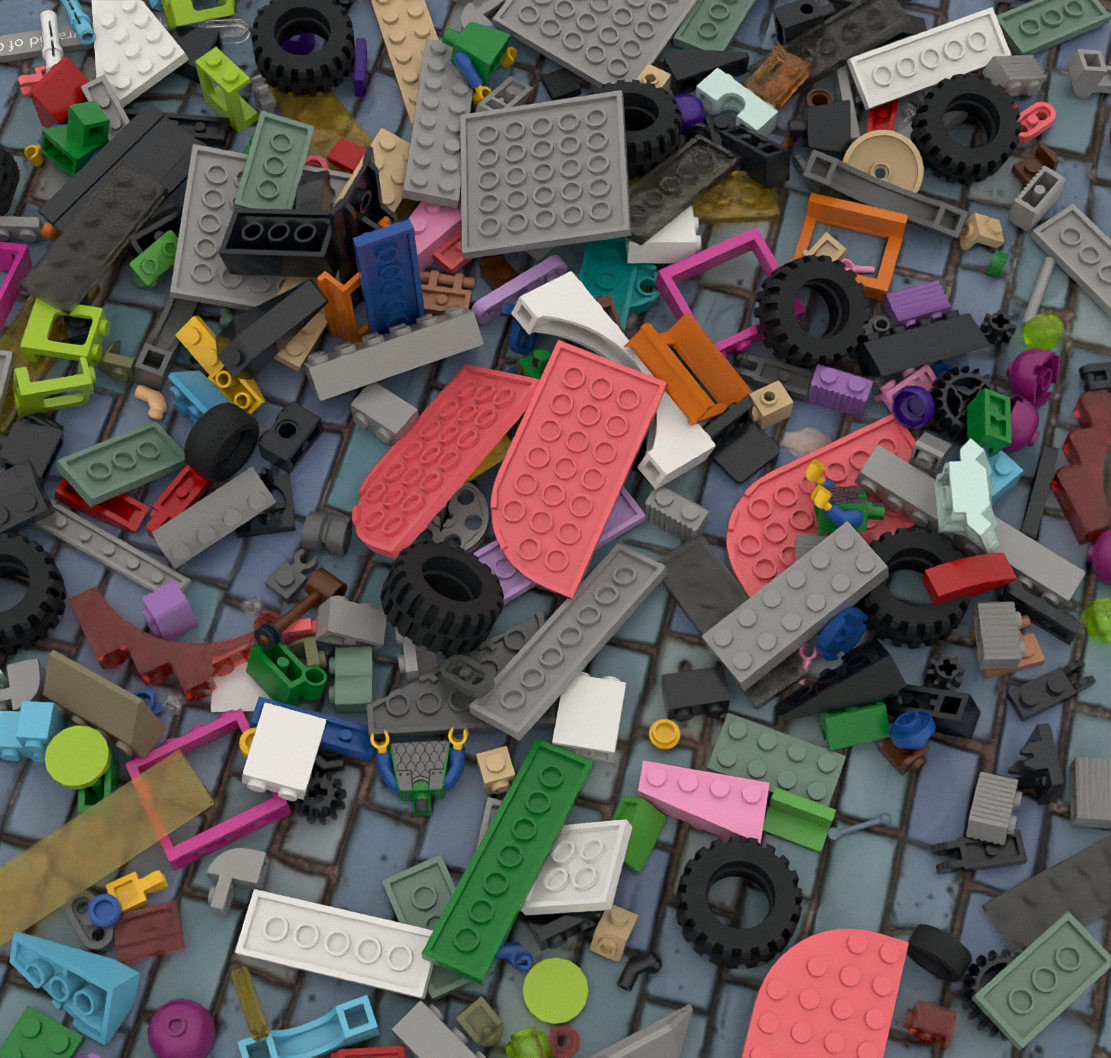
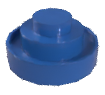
M908 711L901 714L889 728L888 734L896 747L916 750L928 743L929 738L935 731L936 724L929 712Z

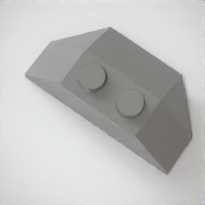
M688 1004L589 1058H680L693 1008Z

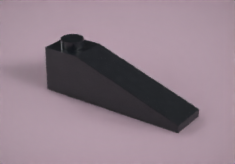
M309 279L236 316L215 337L217 357L234 378L252 380L329 302L316 284Z
M874 637L841 657L843 663L832 670L826 668L820 672L818 682L814 685L806 684L801 686L778 703L775 708L782 720L788 721L877 702L884 698L889 699L899 694L901 689L907 686L889 652Z

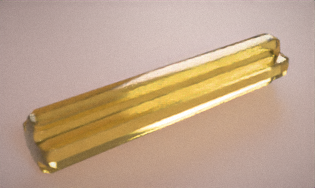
M241 966L239 969H234L231 976L252 1039L260 1041L262 1038L269 1036L270 1030L247 967Z

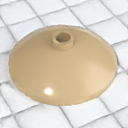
M875 130L860 136L850 145L842 160L846 164L873 177H876V169H882L884 177L878 179L914 193L919 191L922 184L924 167L920 152L910 139L895 131Z

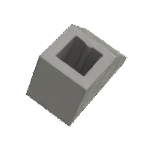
M925 432L915 443L909 464L936 479L949 455L952 444Z

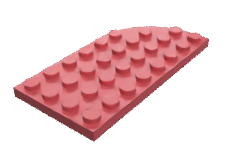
M557 341L540 382L501 464L491 495V515L496 539L508 561L526 579L548 591L573 600L663 398L667 382L563 341Z
M465 364L422 412L402 438L377 463L362 483L358 491L361 496L358 505L352 509V522L356 527V534L366 547L375 553L396 560L399 553L409 547L418 535L425 531L430 521L446 506L448 500L464 485L473 471L483 463L485 457L501 442V439L509 429L519 421L521 415L526 411L540 379Z
M890 414L764 475L744 492L743 497L735 509H733L729 520L726 552L732 575L747 600L794 563V541L796 534H831L818 533L813 513L814 501L811 499V494L818 483L811 482L806 477L807 467L812 460L816 459L826 467L822 477H829L836 486L859 488V485L854 482L877 445L882 446L909 463L916 441L909 430L895 420L894 414ZM866 494L868 501L884 502L875 495ZM885 504L884 519H867L866 531L858 533L869 545L873 540L879 541L880 535L886 532H891L894 535L898 528L905 527L908 532L913 531L914 527L919 528L920 526L913 523L910 517L903 512L894 511Z
M836 929L812 935L791 947L770 968L762 981L754 1002L741 1058H883L909 942L867 930Z

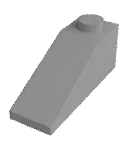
M510 76L478 103L475 113L521 106L532 93L533 87Z

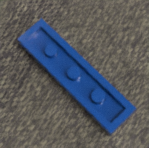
M259 696L249 729L257 727L264 703H269L327 719L319 748L371 762L375 747L371 744V740L368 739L367 726Z

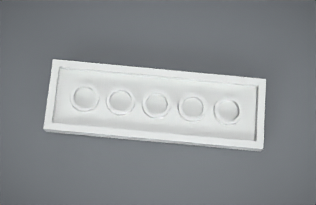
M991 7L848 59L847 63L865 110L868 111L934 87L945 78L950 80L953 75L963 74L964 76L983 69L992 57L1011 56L994 9Z
M254 889L235 953L256 960L425 999L434 964L422 959L421 953L434 930Z

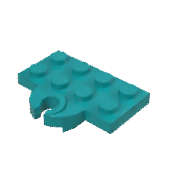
M625 237L586 243L578 280L584 284L594 299L609 294L612 295L624 335L629 313H641L650 310L660 300V292L645 293L641 290L645 286H651L655 290H659L655 284L658 274L657 267L651 263H627Z

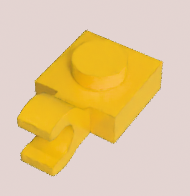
M160 870L154 871L141 879L139 874L134 871L105 885L108 894L113 895L120 902L123 910L122 916L148 904L149 900L146 894L159 892L169 887L165 875Z

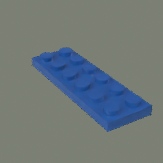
M410 219L396 222L373 232H366L353 238L369 333L378 332L379 335L390 332L389 327L396 324L405 323V325H412L417 323L416 318L425 315L415 233Z

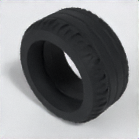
M225 402L212 407L199 418L187 437L184 447V457L187 464L207 480L217 482L228 479L244 466L255 450L259 439V424L253 416L234 403Z

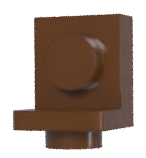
M1041 143L1037 146L1035 154L1014 164L1011 172L1026 187L1029 181L1035 177V174L1041 170L1042 166L1056 171L1059 159L1053 150L1049 149L1045 143Z
M505 254L484 256L480 261V277L493 291L519 276L515 269L505 260Z
M890 737L885 738L877 746V749L901 776L909 770L913 773L918 771L927 762L925 757L930 749L927 744L916 750L899 748L893 744Z

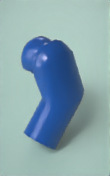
M504 942L496 958L505 959L519 972H526L533 966L532 955L519 942Z

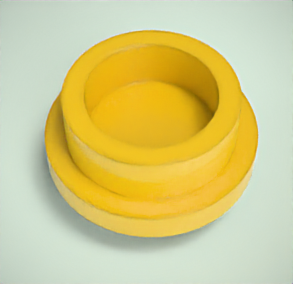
M660 719L650 727L649 739L656 748L669 750L678 744L680 729L673 721Z

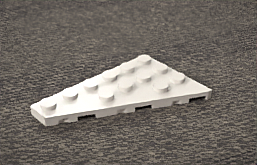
M92 0L93 31L96 34L94 41L96 78L105 74L122 107H125L189 60L186 53L142 0Z

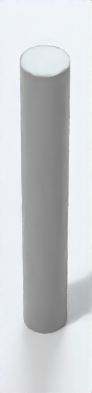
M1046 257L1021 323V326L1025 329H1031L1056 263V260L1052 257Z

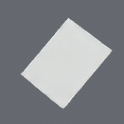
M249 657L213 658L211 712L236 711L240 708L243 712L254 711L259 696L271 699L247 674L246 668Z

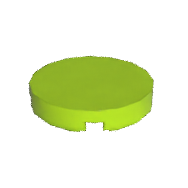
M76 725L63 729L53 737L47 746L45 754V764L48 773L57 783L67 789H83L94 785L99 781L103 773H106L111 760L108 742L99 731L89 726Z
M558 957L544 959L534 965L526 975L523 985L524 1004L529 1013L539 1022L548 1025H565L578 1018L586 1007L589 994L587 979L581 969L571 961Z

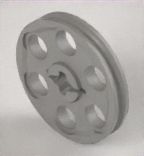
M465 481L464 485L448 500L446 506L436 514L423 532L430 533L433 536L431 541L437 544L446 542L450 538H457L461 541L460 547L465 549L466 553H472L484 541L489 529V509L485 497L476 486ZM464 493L474 497L473 502L468 505L460 504L457 499ZM448 507L450 519L446 520L442 529L440 518H443L444 514H446ZM472 518L482 522L481 527L477 530H469L465 524ZM415 539L412 544L418 543Z

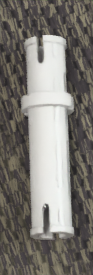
M50 10L43 11L40 14L44 44L42 57L46 61V73L64 57V52L59 42L57 15Z

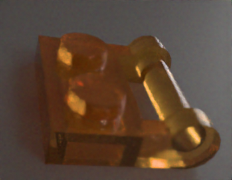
M776 44L771 49V55L751 77H747L742 82V86L749 88L764 102L770 103L779 110L813 72L811 64L788 52L782 45ZM779 60L783 62L763 86L758 85Z

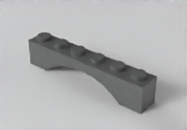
M814 149L810 153L800 177L802 180L861 204L907 214L908 223L950 240L958 238L968 215V212L885 182L837 158Z
M169 297L158 323L145 342L135 364L134 382L160 392L162 391L182 345L175 334L195 315L200 302Z

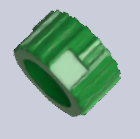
M996 250L988 267L987 274L1000 278L1009 254Z

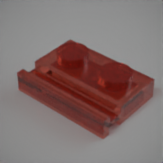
M176 900L122 913L120 921L113 926L115 944L118 951V962L122 964L186 949L179 907Z

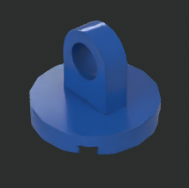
M506 303L501 313L514 318L509 335V347L514 353L527 355L533 351L539 333L534 332L529 335L511 314L515 304ZM524 335V336H525L524 343H523L522 346H521V344H520L521 338H522V336Z
M850 606L839 612L824 629L817 633L819 637L816 643V652L825 660L834 661L839 658L837 654L841 651L846 654L852 650L866 630V624L863 622L868 620L867 615L857 606Z

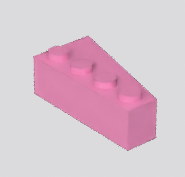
M461 187L457 208L421 202L409 217L414 227L419 271H424L435 262L432 253L462 229Z
M643 761L637 798H645L662 814L673 819L683 820L698 830L702 831L703 829L713 833L726 842L729 841L730 836H740V842L747 843L749 837L759 839L757 845L760 846L769 783Z

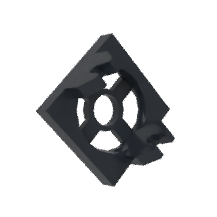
M263 467L261 473L257 474L267 488L272 487L278 490L284 496V500H277L272 505L270 512L266 514L259 513L250 519V522L247 521L235 529L237 538L296 531L290 474L273 476L271 470ZM284 510L283 514L278 519L276 516H274V513L276 511Z
M1049 723L1037 724L1024 747L1019 752L1020 755L1026 756L1027 760L1017 761L1008 769L1009 774L1020 775V777L1015 778L1018 780L1017 788L1021 790L1034 789L1038 805L1049 804L1064 784Z

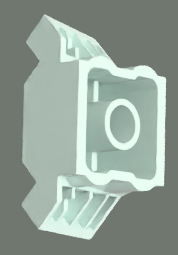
M970 438L960 449V461L945 463L942 473L936 477L934 486L939 533H955L967 536L986 554H990L1000 545L994 531L998 523L992 510L991 494L995 491L989 477L992 470L984 449Z

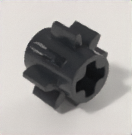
M1000 310L992 315L986 313L979 329L984 333L988 343L995 345V347H998L1003 342L1006 344L1010 343L1012 335H1014L1017 328L1016 325L1011 324L1012 315H1007Z
M942 653L938 661L930 659L928 663L930 670L926 672L924 677L925 679H931L932 688L950 690L952 685L955 688L960 687L962 680L959 677L963 676L965 668H959L957 663L958 657H946L945 653Z

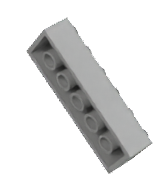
M458 304L442 309L443 314L432 316V314H426L416 318L417 323L396 324L389 327L390 332L380 335L378 332L370 333L362 337V342L352 344L351 341L336 345V351L324 353V350L308 355V360L303 362V366L313 395L322 401L484 345L474 311L459 307Z
M847 521L702 635L703 641L740 688L746 691L824 629L839 612L853 606L889 577L888 566Z

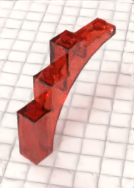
M1106 389L1098 392L1088 391L1079 397L1073 413L1081 427L1070 431L1062 446V450L1070 465L1058 469L1050 484L1079 545L1095 541L1102 533L1111 530V515L1106 504L1103 488V463L1108 445L1111 442V398Z
M96 586L68 599L103 670L118 667L131 657L146 686L159 684L165 681L168 675L175 673L189 703L194 700H203L210 696L212 691L217 689L213 678L216 676H226L235 667L245 662L248 663L251 648L258 645L254 637L255 631L235 639L215 643H181L161 639L139 630L122 619L107 604Z

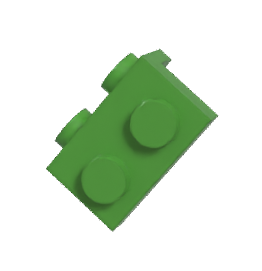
M172 230L164 233L129 263V267L136 274L131 280L137 288L146 286L152 288L162 280L160 276L167 269L169 271L174 269L178 237Z

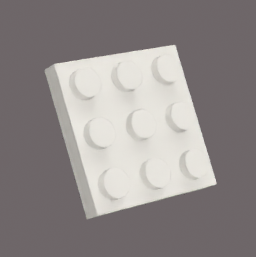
M628 820L564 825L521 909L524 915L611 910L632 830Z

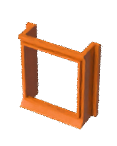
M811 193L808 200L806 218L795 254L789 262L804 257L802 251L804 249L808 250L816 223L888 239L877 279L858 274L855 278L857 283H863L865 288L862 291L863 296L877 299L883 304L885 294L888 293L903 241L908 215Z
M385 216L378 222V225L383 228L391 225L390 219ZM324 271L317 277L320 291L329 301L323 307L325 318L328 322L329 335L333 339L338 335L346 342L351 341L352 344L362 342V337L370 334L368 322L361 329H357L350 295L361 285L359 272L343 285Z
M690 313L684 314L667 332L657 333L650 323H645L624 345V347L636 350V355L655 378L667 382V394L683 414L691 419L688 422L690 426L723 415L725 409L731 403H738L753 392ZM670 346H672L676 350V352L680 355V357L684 360V362L688 365V367L692 370V372L696 375V377L700 380V382L716 400L717 404L713 403V401L709 398V396L705 393V391L701 388V386L697 383V381L693 378V376L689 373V371L685 368V366L669 348Z

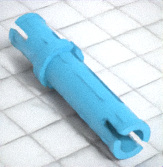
M60 0L70 19V26L79 36L81 43L85 45L92 44L96 39V34L92 30V22L89 16L84 14L78 0Z

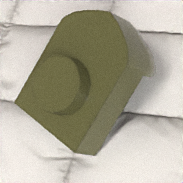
M115 341L106 348L97 367L103 373L118 381L134 382L136 360L135 358L119 355L121 341Z
M315 636L298 639L287 646L298 659L306 658L308 667L316 666L321 669L328 667L325 650L318 649Z
M482 995L455 1016L477 1046L491 1047L500 1042L504 1032V1024Z

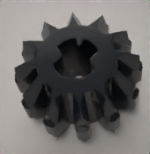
M315 770L313 772L314 778L309 780L304 800L297 798L296 801L292 802L294 806L299 807L297 810L298 816H307L309 824H313L319 818L321 825H325L327 816L337 820L336 810L345 809L346 806L342 800L347 797L345 789H341L343 784L340 778L332 780L333 776L329 771L321 778L319 771ZM323 794V801L316 802V795Z

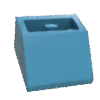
M200 370L173 372L167 376L171 385L169 392L176 400L174 403L176 410L182 417L188 416L193 421V426L212 407L230 402Z

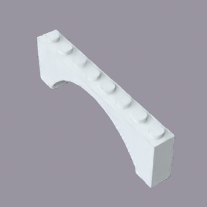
M572 271L519 297L511 314L529 335L536 332L562 337L594 351L601 357L653 376L636 355V350L624 347L629 341ZM666 391L647 432L645 456L637 467L655 490L704 462L716 446L709 434L699 424L690 426L688 422L691 419L683 414Z

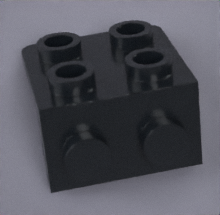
M746 397L738 403H731L725 409L723 415L716 420L714 418L710 419L702 428L716 444L709 456L737 484L744 483L774 460L780 453V447L751 419L754 405Z
M600 911L524 915L540 950L543 951L547 948L555 949L568 941V938L578 933L583 935L594 930L600 921Z

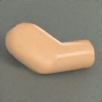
M141 384L136 388L135 397L148 402L150 407L148 410L149 417L161 420L164 412H167L164 395Z

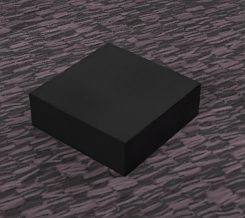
M566 68L541 76L542 84L552 101L581 95V87L574 74Z

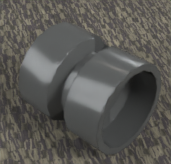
M310 511L303 527L302 548L320 552L325 548L328 554L346 556L352 537V519L334 516L330 520L327 514Z

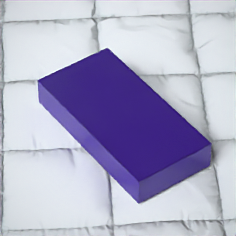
M356 38L355 97H364L367 73V40L365 38Z

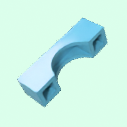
M368 995L335 1006L329 1013L312 1022L285 1030H268L238 1041V1046L242 1058H319L336 1052L338 1049L347 1048L381 1034Z

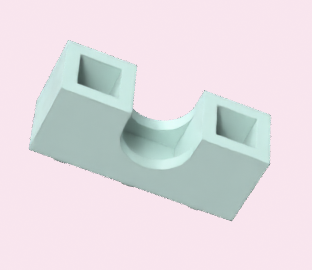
M716 68L696 86L695 97L701 100L704 110L710 115L719 114L724 110H735L739 113L735 126L744 125L764 137L768 136L776 128L778 111L770 103L764 102L752 90L745 88L735 81L730 74L724 73L719 68Z

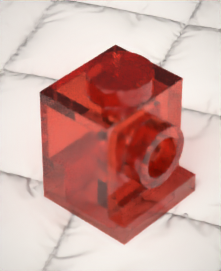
M918 1000L913 1009L907 1008L903 1028L908 1029L907 1033L916 1035L915 1039L922 1043L935 1044L936 1041L940 1042L939 1049L946 1051L952 1043L958 1011Z

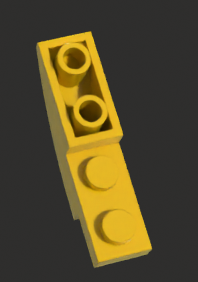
M193 316L175 334L209 374L207 378L231 403L238 405L252 415L265 402L254 379L234 378L217 357L216 335L200 316Z

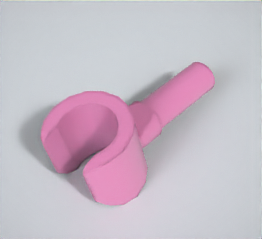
M847 258L841 260L846 265L845 270L852 269L855 273L875 272L874 266L854 265Z
M805 643L799 649V654L803 660L796 683L804 685L812 660H816L821 656L816 652V646L813 655L810 656L808 654L810 643Z

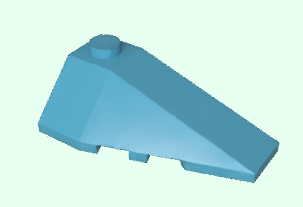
M21 932L13 934L9 962L35 988L42 987L53 998L51 1004L57 1010L63 1008L74 1019L72 1025L79 1032L104 1046L109 1044L136 1002L140 973L115 959Z

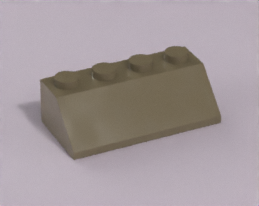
M52 650L49 654L43 689L44 697L50 703L55 704L63 718L66 715L70 717V721L75 726H89L99 731L108 743L109 741L115 743L114 746L124 755L130 757L133 753L144 760L167 729L143 699L55 650Z

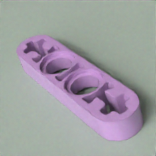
M552 255L482 297L471 308L474 311L476 320L480 324H486L500 316L504 304L511 303L516 305L520 296L564 275L568 268L566 263L559 255Z

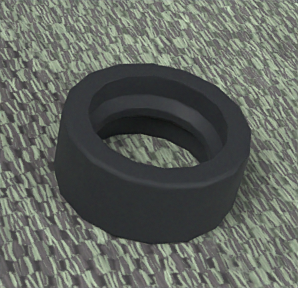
M919 924L907 941L909 942L907 954L915 963L929 973L949 982L961 980L972 961L971 953L962 943L948 933L927 924Z

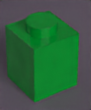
M95 101L69 105L67 127L82 147L108 141L110 120Z

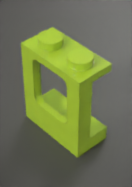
M161 0L168 29L235 15V0H217L218 7L200 11L193 8L191 0Z
M215 47L195 61L205 103L220 117L229 118L230 126L238 134L259 119L258 112L241 98L238 90L251 82L250 78L226 55ZM212 81L215 82L218 86L214 88Z
M36 298L20 348L26 361L38 363L40 355L79 361L80 357H86L88 367L93 366L94 368L96 361H100L102 357V342L104 337L109 335L110 321L107 320L103 308ZM58 315H66L93 320L86 343L75 345L48 340L55 318Z
M80 357L77 375L31 383L27 366L15 368L13 394L18 415L25 416L88 405L90 394H94L93 383H96L93 366L88 367L86 357ZM79 390L77 394L44 399L48 395Z

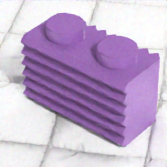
M939 280L885 294L882 308L886 316L892 320L894 326L906 324V328L916 326L915 321L928 317H932L933 321L942 319L941 314L950 310V303H948Z
M818 364L810 385L807 401L808 403L813 402L814 405L818 404L820 407L824 406L825 409L828 407L830 410L835 409L836 412L840 411L842 414L846 412L847 415L851 414L852 417L857 416L859 419L863 416L874 380Z
M175 580L165 583L164 587L159 586V590L154 589L153 593H148V596L143 595L142 600L145 608L141 612L155 638L161 635L165 643H168L198 625L187 598Z

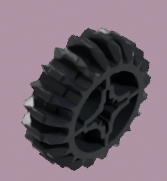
M964 366L961 369L953 367L949 372L944 371L939 378L932 382L933 388L928 390L933 396L935 403L933 418L935 417L936 421L932 427L940 426L942 428L940 436H945L949 433L951 442H955L959 438L961 444L967 443V424L959 421L960 419L967 420V407L961 412L964 407L963 403L969 398L966 402V405H968L984 388L995 391L997 383L990 384L988 382L990 374H985L981 377L979 368L971 372L969 366ZM954 386H964L971 390L964 391L960 387L957 389Z
M1003 949L1000 957L995 950H990L988 959L983 955H979L976 958L977 964L970 963L967 968L970 974H964L961 978V981L967 986L962 987L959 990V994L969 998L961 1003L962 1008H972L973 1011L967 1016L968 1020L972 1021L977 1017L981 1021L977 1025V1030L982 1031L988 1026L990 1028L989 1037L994 1038L998 1031H1000L1002 1040H1008L1002 1031L972 1000V997L983 988L980 987V984L985 974L997 970L1001 972L1021 952H1016L1013 958H1010L1008 949Z

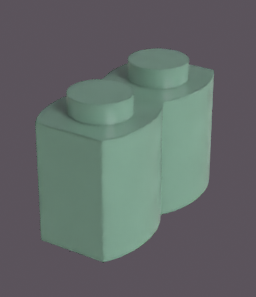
M335 647V657L329 658L330 675H335V685H329L330 704H335L337 713L366 712V706L375 701L373 647Z

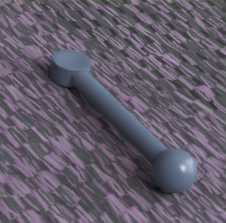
M882 813L879 818L839 830L837 828H830L827 837L830 841H837L841 835L878 824L888 825L891 822V817L887 813Z

